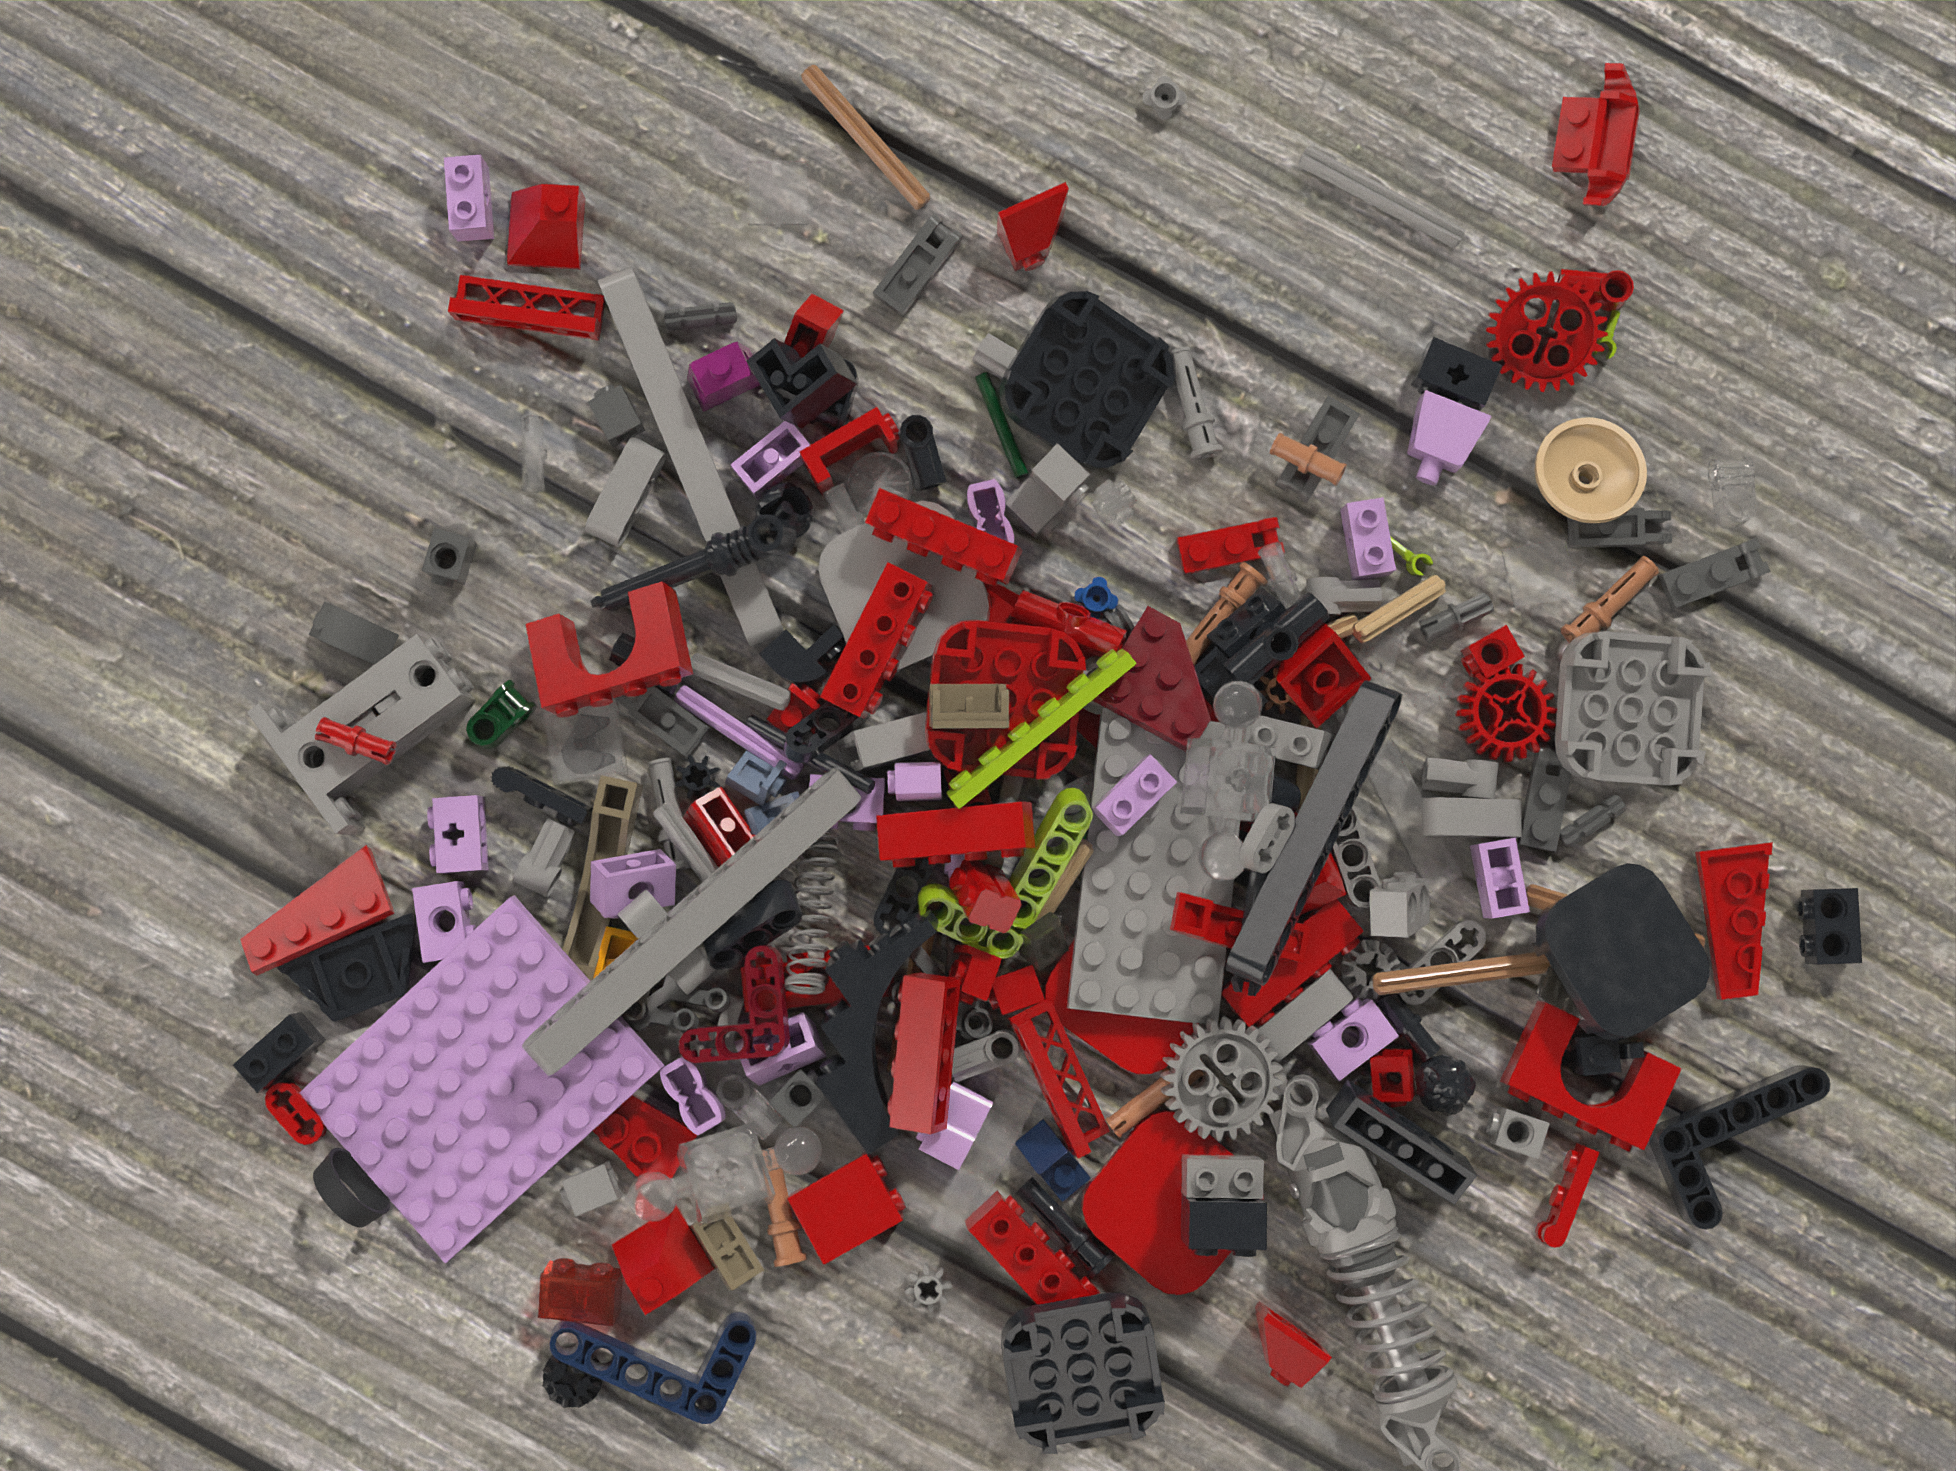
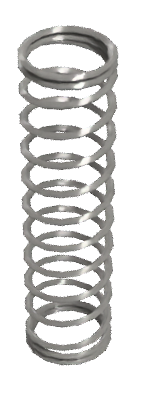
M828 830L822 836L834 840L816 841L808 848L823 853H834L838 851L836 845L839 843V836L835 832ZM800 855L799 857L802 861L796 865V869L801 875L797 876L794 880L795 884L800 888L795 891L796 897L801 891L817 895L833 894L834 890L825 886L803 887L798 883V880L802 877H808L814 880L832 881L836 878L835 875L828 872L805 873L800 870V865L807 862L821 867H833L837 862L823 857L806 859ZM814 861H827L832 863H819ZM813 875H824L829 877H817ZM814 889L826 890L827 892L815 891ZM797 898L799 906L804 905L815 909H830L833 907L827 901H801ZM813 904H823V905H828V906H820V905H813ZM823 915L802 916V920L812 923L825 924L832 921L830 917ZM794 927L793 929L796 932L789 936V941L794 947L787 951V955L793 961L786 965V970L792 976L784 980V987L794 993L819 994L825 990V983L823 981L826 977L824 975L816 973L796 974L789 967L796 963L824 967L827 965V962L813 958L797 959L791 955V951L800 948L811 952H826L829 948L820 944L799 945L792 940V937L802 934L809 937L826 938L830 936V933L825 930H799ZM793 984H809L817 987H801Z

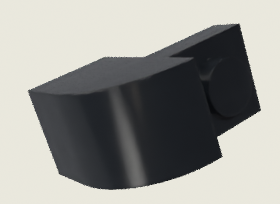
M833 625L806 650L785 629L759 655L785 681L796 685H802L803 683L811 685L829 676L820 663L824 659L827 663L834 660L844 650L841 643L845 641V638Z

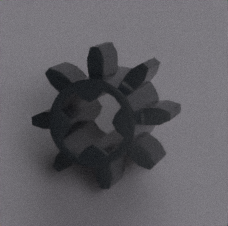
M689 755L688 761L690 764L686 768L676 767L679 772L683 773V780L678 781L676 787L687 786L689 788L687 798L692 799L696 792H700L703 797L708 794L707 790L711 787H721L714 781V775L719 774L721 768L715 767L710 769L708 767L710 762L709 756H705L702 762L698 763L692 755ZM696 768L701 772H707L708 775L703 778L704 785L701 787L694 782L690 783V778L694 777V769Z

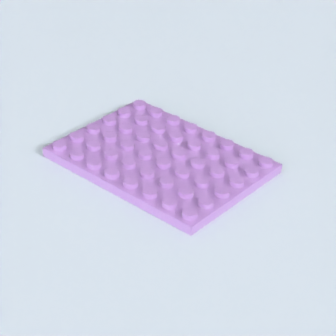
M515 895L509 897L299 1092L321 1117L327 1129L351 1153L354 1160L445 1264L665 1066L621 1016L566 1065L550 1076L522 1048L524 1041L584 988L590 980Z

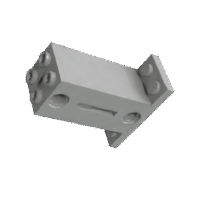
M416 634L297 722L286 709L281 711L275 706L270 707L260 703L247 713L335 834L355 836L366 828L361 821L364 814L351 798L346 800L345 797L388 765L357 754L355 757L348 755L343 748L316 740L315 734H321V732H316L319 721L323 717H327L332 721L352 728L358 725L365 728L366 733L396 742V748L393 749L395 754L389 763L391 764L476 700L470 693L474 686L462 671L458 672L454 667L450 666L448 662L453 658L441 642L436 643L432 637L426 639ZM433 672H435L436 678L434 682L428 686V678ZM324 753L325 760L324 763L320 765V758Z

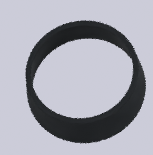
M332 1149L313 1172V1181L321 1198L338 1217L352 1226L365 1227L390 1209L388 1197L354 1160L351 1153L345 1149ZM342 1181L351 1188L358 1199L346 1188Z

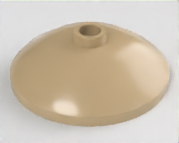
M1577 418L1558 425L1545 437L1535 458V478L1543 497L1559 513L1579 522L1604 523L1623 516L1637 503L1646 485L1647 467L1639 445L1624 429L1603 419ZM1579 476L1586 477L1589 480V484H1583L1579 480Z

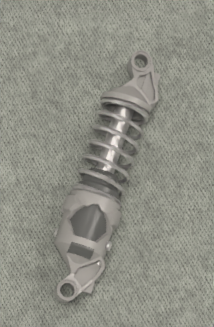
M1296 1075L1286 1085L1282 1108L1274 1111L1273 1114H1269L1277 1134V1161L1287 1170L1292 1182L1289 1185V1190L1295 1199L1298 1198L1305 1216L1302 1224L1310 1245L1316 1246L1322 1258L1330 1260L1331 1264L1327 1275L1333 1279L1341 1280L1343 1283L1337 1292L1336 1298L1342 1303L1355 1304L1348 1311L1345 1322L1352 1327L1363 1328L1358 1333L1354 1345L1359 1350L1372 1352L1367 1357L1363 1369L1371 1375L1381 1376L1376 1380L1372 1390L1379 1409L1380 1429L1388 1440L1396 1445L1404 1466L1416 1463L1423 1471H1460V1454L1456 1444L1436 1432L1438 1419L1455 1391L1458 1381L1450 1367L1443 1365L1431 1366L1441 1361L1445 1357L1446 1352L1438 1349L1418 1354L1415 1347L1416 1343L1432 1337L1437 1329L1432 1326H1425L1409 1331L1405 1320L1423 1313L1428 1305L1418 1302L1400 1308L1396 1296L1414 1289L1419 1281L1411 1278L1394 1284L1390 1282L1389 1277L1395 1273L1397 1268L1408 1263L1409 1257L1405 1255L1397 1256L1394 1250L1395 1241L1400 1236V1233H1397L1398 1228L1394 1218L1396 1208L1389 1190L1382 1187L1374 1166L1377 1163L1376 1157L1366 1147L1349 1136L1332 1130L1315 1119L1319 1097L1318 1084L1308 1075ZM1300 1084L1306 1085L1311 1089L1313 1097L1305 1103L1297 1102L1292 1097V1088ZM1350 1287L1361 1288L1363 1296L1345 1297L1343 1293ZM1368 1306L1373 1320L1355 1321L1352 1319L1360 1309ZM1376 1329L1382 1344H1362L1361 1340ZM1385 1352L1391 1368H1371L1370 1364ZM1392 1376L1395 1377V1378L1392 1379L1391 1381H1389V1382L1385 1383L1383 1386H1381L1385 1381H1387V1380H1388L1389 1378H1391ZM1439 1453L1449 1454L1453 1458V1462L1447 1467H1439L1432 1460Z

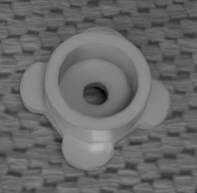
M1167 76L1158 78L1152 90L1145 91L1143 94V103L1146 106L1153 107L1157 111L1158 118L1162 120L1170 119L1172 111L1177 106H1182L1186 102L1185 92L1179 90L1178 86ZM1166 95L1168 100L1163 101L1161 96Z

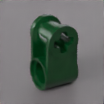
M512 680L503 683L467 723V736L481 748L493 749L499 746L537 708V704L534 701L528 702L514 688L515 683ZM508 699L518 707L516 710L507 702ZM484 722H492L495 727L493 736L488 740H480L477 734L479 726Z

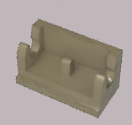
M929 684V726L932 728H1009V691L1006 689V684Z
M725 1205L716 1208L704 1218L689 1225L727 1290H735L764 1271Z

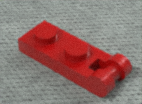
M1278 517L1177 537L1176 542L1183 575L1285 554L1283 542H1279L1277 529H1280ZM1262 533L1265 546L1255 548L1252 535Z
M1576 1143L1574 1150L1570 1149L1567 1152L1562 1167L1566 1172L1561 1184H1556L1551 1192L1549 1205L1552 1208L1548 1218L1538 1223L1535 1229L1538 1240L1553 1248L1564 1244L1600 1152Z

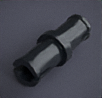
M1397 993L1387 994L1375 1003L1396 1027L1395 1031L1399 1038L1404 1037L1421 1058L1422 1062L1430 1059L1441 1049L1440 1045L1434 1041L1420 1023L1422 1018L1419 1014L1414 1015Z

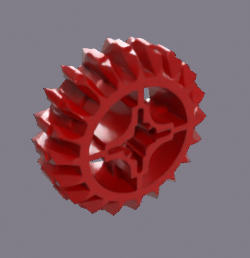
M1520 663L1514 666L1512 672L1510 671V666L1487 679L1481 672L1475 674L1473 680L1477 685L1465 682L1462 686L1470 696L1460 695L1457 697V702L1466 705V709L1455 711V716L1459 718L1466 717L1467 723L1459 725L1458 730L1461 732L1470 729L1472 734L1466 737V744L1469 745L1478 740L1480 743L1476 747L1475 752L1479 755L1483 754L1489 747V759L1492 761L1497 760L1501 752L1504 762H1511L1514 752L1519 760L1526 759L1527 749L1532 753L1540 750L1536 739L1541 742L1549 741V735L1542 729H1553L1556 726L1554 721L1547 719V715L1556 714L1558 709L1553 706L1547 707L1546 701L1555 698L1554 693L1543 695L1541 689L1547 686V681L1544 679L1535 684L1533 680L1537 672L1533 669L1527 672L1525 676H1522L1524 668L1523 664ZM1499 682L1510 683L1516 686L1514 691L1510 692L1506 698L1496 694L1491 695L1485 691L1492 684ZM1526 695L1529 697L1533 707L1532 722H1530L1531 718L1523 710V702ZM1479 702H1482V707L1488 711L1490 721L1486 727L1487 731L1482 726L1479 718ZM1512 702L1510 704L1511 708L1509 709V714L1513 717L1504 719L1503 722H1501V720L1503 719V710L1499 707H1503ZM1507 726L1526 732V735L1516 742H1504L1496 739L1497 735L1503 732Z

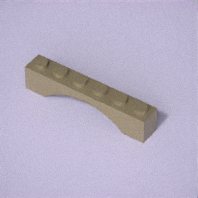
M603 775L600 776L592 810L588 849L578 897L562 948L590 981L594 978L605 927H611L613 918H604L590 902L591 861L628 855L643 790L642 784Z

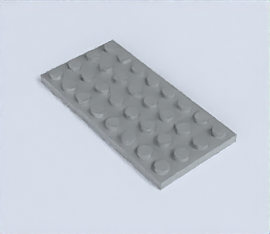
M1107 708L1101 709L1090 800L1091 808L1143 757L1150 754L1177 783L1122 836H1116L1092 812L1093 819L1087 830L1086 841L1093 845L1092 848L1094 850L1082 869L1067 1008L1206 1024L1207 1018H1211L1218 1026L1226 947L1179 934L1170 930L1177 892L1213 900L1215 904L1231 908L1251 726L1210 721L1203 736L1190 755Z

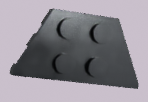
M409 913L327 944L282 964L277 969L282 974H286L299 986V990L307 998L315 1001L320 1006L321 1011L333 1022L403 997L408 992L416 915L415 913Z

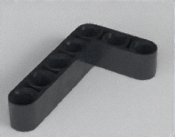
M1805 1065L1793 1066L1656 1124L1649 1139V1144L1678 1213L1685 1222L1699 1229H1713L1719 1224L1723 1214L1721 1204L1698 1151L1823 1099L1830 1091L1831 1085L1825 1071ZM1810 1073L1813 1077V1087L1805 1093L1801 1082L1803 1077ZM1776 1088L1779 1092V1101L1776 1105L1770 1107L1767 1102V1094L1771 1089ZM1742 1102L1745 1106V1115L1741 1120L1736 1121L1732 1114L1733 1108L1737 1103ZM1708 1116L1711 1120V1129L1706 1135L1702 1136L1698 1130V1123L1703 1117ZM1674 1131L1677 1135V1143L1675 1147L1667 1150L1663 1143L1664 1137L1668 1132ZM1689 1166L1692 1171V1177L1688 1183L1681 1185L1678 1178L1679 1172L1683 1167ZM1704 1201L1707 1206L1706 1214L1703 1218L1696 1220L1693 1213L1694 1207L1697 1203Z

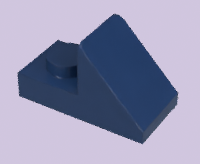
M1044 1119L1014 1142L1033 1169L1044 1179L1062 1202L1091 1179L1089 1174Z

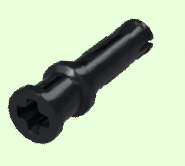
M1033 1176L1015 1193L1056 1234L1064 1244V1252L1068 1256L1073 1255L1088 1271L1087 1276L1090 1279L1095 1277L1113 1259V1253L1111 1251L1106 1253L1091 1237L1092 1231L1089 1228H1081L1074 1222Z

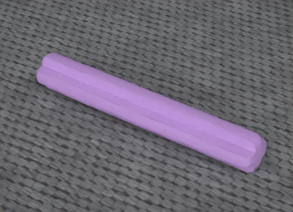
M683 685L676 693L674 701L758 758L773 767L780 760L787 763L784 775L791 780L796 779L802 771V763L790 760L785 755L784 750L688 686Z

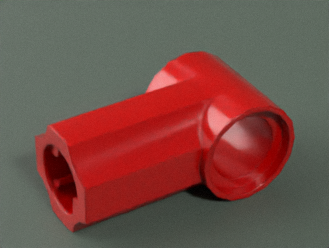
M1560 269L1557 282L1564 273L1568 274V286H1571L1578 279L1581 280L1582 286L1579 292L1582 294L1592 289L1594 293L1588 302L1590 304L1601 302L1602 306L1600 308L1608 312L1620 309L1633 293V280L1624 271L1614 270L1609 273ZM1608 284L1617 285L1622 291V297H1611L1606 292L1605 286Z

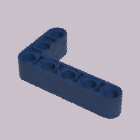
M735 1312L726 1316L697 1375L572 1319H565L556 1323L551 1332L549 1345L552 1355L561 1362L697 1423L710 1424L716 1421L723 1412L755 1345L756 1331L754 1322L747 1314ZM734 1326H745L749 1330L748 1335L743 1340H732L728 1336L729 1331ZM562 1333H572L577 1337L578 1342L571 1348H564L557 1342L558 1336ZM605 1348L612 1353L613 1357L610 1361L601 1364L594 1361L591 1355L595 1350ZM726 1360L732 1364V1369L725 1375H718L712 1371L714 1363ZM633 1364H641L647 1369V1373L639 1379H634L627 1375L626 1370ZM670 1379L677 1380L681 1384V1388L675 1394H666L660 1388L663 1382ZM702 1395H710L716 1400L711 1408L705 1410L698 1408L695 1405V1401Z

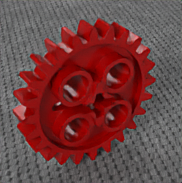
M1548 271L1545 281H1541L1538 274L1534 272L1532 273V284L1529 285L1522 278H1518L1519 290L1515 292L1513 289L1506 287L1505 291L1509 297L1507 301L1495 299L1496 304L1501 308L1500 312L1488 313V316L1496 321V325L1485 328L1486 332L1495 334V339L1488 341L1486 347L1498 349V352L1490 359L1493 362L1504 361L1500 369L1501 374L1509 370L1513 371L1510 379L1511 383H1516L1521 377L1525 378L1524 389L1529 390L1534 381L1538 382L1540 392L1545 391L1547 382H1551L1553 388L1559 391L1560 380L1565 379L1567 383L1573 386L1574 373L1577 372L1583 377L1588 376L1583 367L1585 363L1591 365L1598 364L1591 356L1593 351L1603 352L1605 350L1596 341L1597 338L1608 336L1607 332L1598 329V325L1607 321V317L1596 316L1594 313L1600 309L1602 303L1594 302L1590 304L1588 302L1594 291L1590 289L1581 294L1579 292L1582 286L1581 280L1578 279L1571 286H1568V274L1564 273L1560 280L1555 282L1552 271ZM1533 298H1539L1544 303V312L1536 319L1528 318L1524 311L1526 303ZM1554 300H1558L1559 306L1551 322V329L1556 331L1555 335L1545 339L1540 361L1535 364L1533 363V357L1541 341V335L1536 332L1538 326H1546ZM1569 309H1575L1580 316L1578 325L1571 330L1563 329L1560 324L1562 313ZM1520 334H1527L1532 339V347L1525 354H1517L1512 349L1514 338ZM1563 345L1567 349L1566 360L1559 365L1550 364L1547 357L1549 350L1553 346Z

